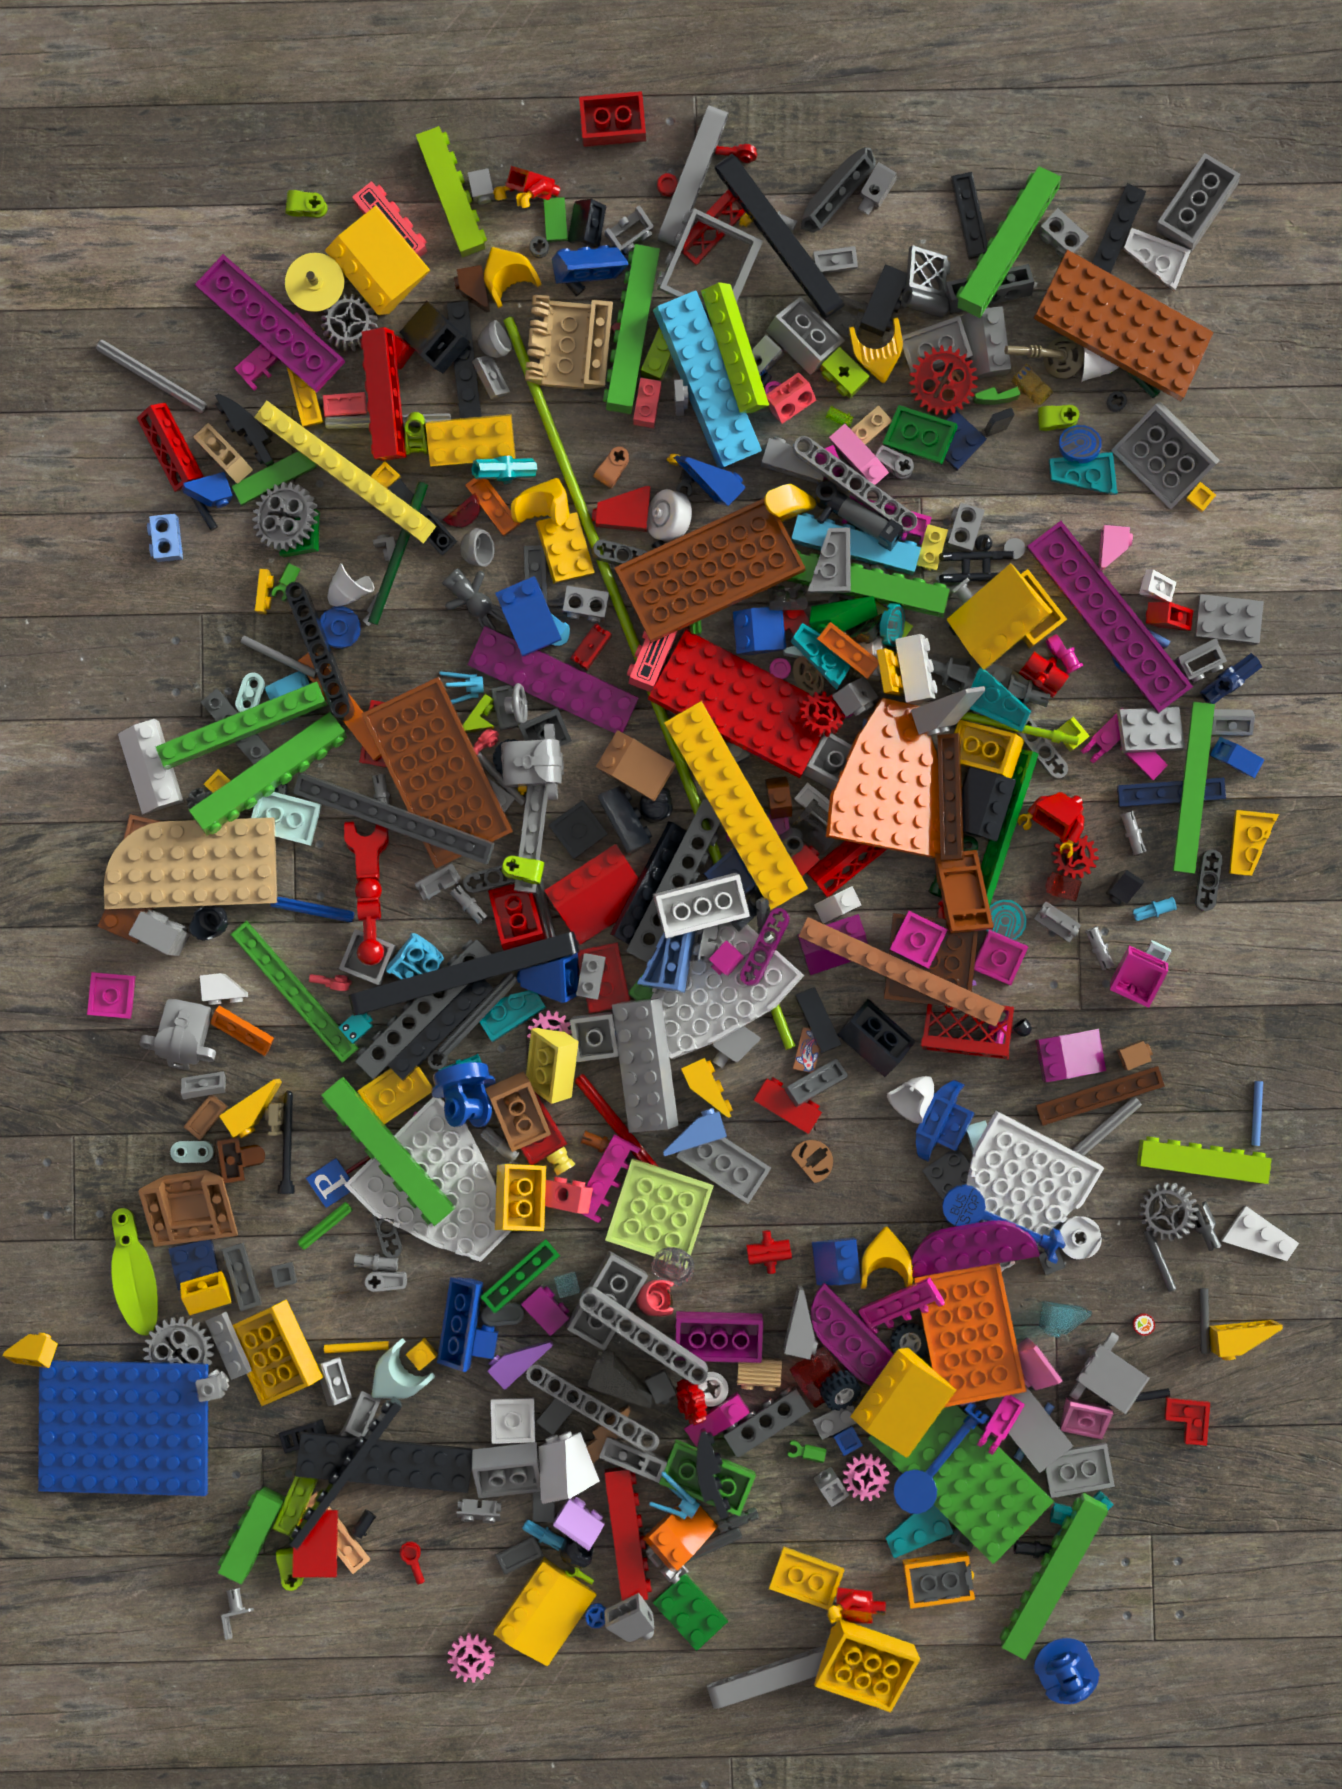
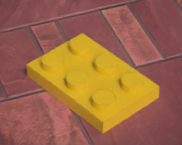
M577 512L571 513L568 520L562 526H555L551 518L536 522L553 584L595 573Z
M885 648L876 650L884 693L904 696L898 653Z
M419 1066L404 1081L390 1068L357 1092L385 1125L429 1095L433 1086Z
M783 1546L769 1589L829 1610L834 1602L844 1568Z

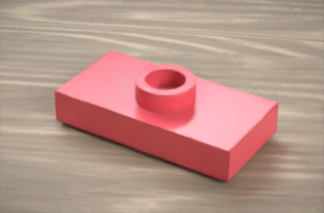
M366 393L323 395L324 417L367 415Z

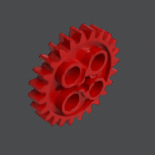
M941 345L939 352L932 347V354L929 355L928 352L924 351L926 358L918 357L917 359L920 364L912 365L916 369V373H910L909 375L915 377V380L910 381L909 384L915 385V388L910 392H917L918 395L914 400H922L920 407L927 404V412L935 408V415H938L940 410H943L944 415H947V409H950L954 414L956 406L961 410L963 409L961 404L963 401L967 404L970 403L967 399L968 395L974 396V393L970 390L971 388L978 387L972 384L973 380L978 379L977 376H972V373L977 369L969 367L973 360L966 362V353L959 356V348L953 353L952 346H949L948 350L944 351L943 345ZM942 360L945 364L944 370L941 372L934 371L932 366L934 361ZM953 363V367L947 376L949 384H944L938 397L934 398V394L940 384V381L937 380L938 377H943L948 365ZM956 369H961L964 373L963 379L959 382L952 379V372ZM927 379H932L935 382V388L931 392H927L923 388V383ZM948 388L952 389L954 398L950 401H945L942 398V392Z

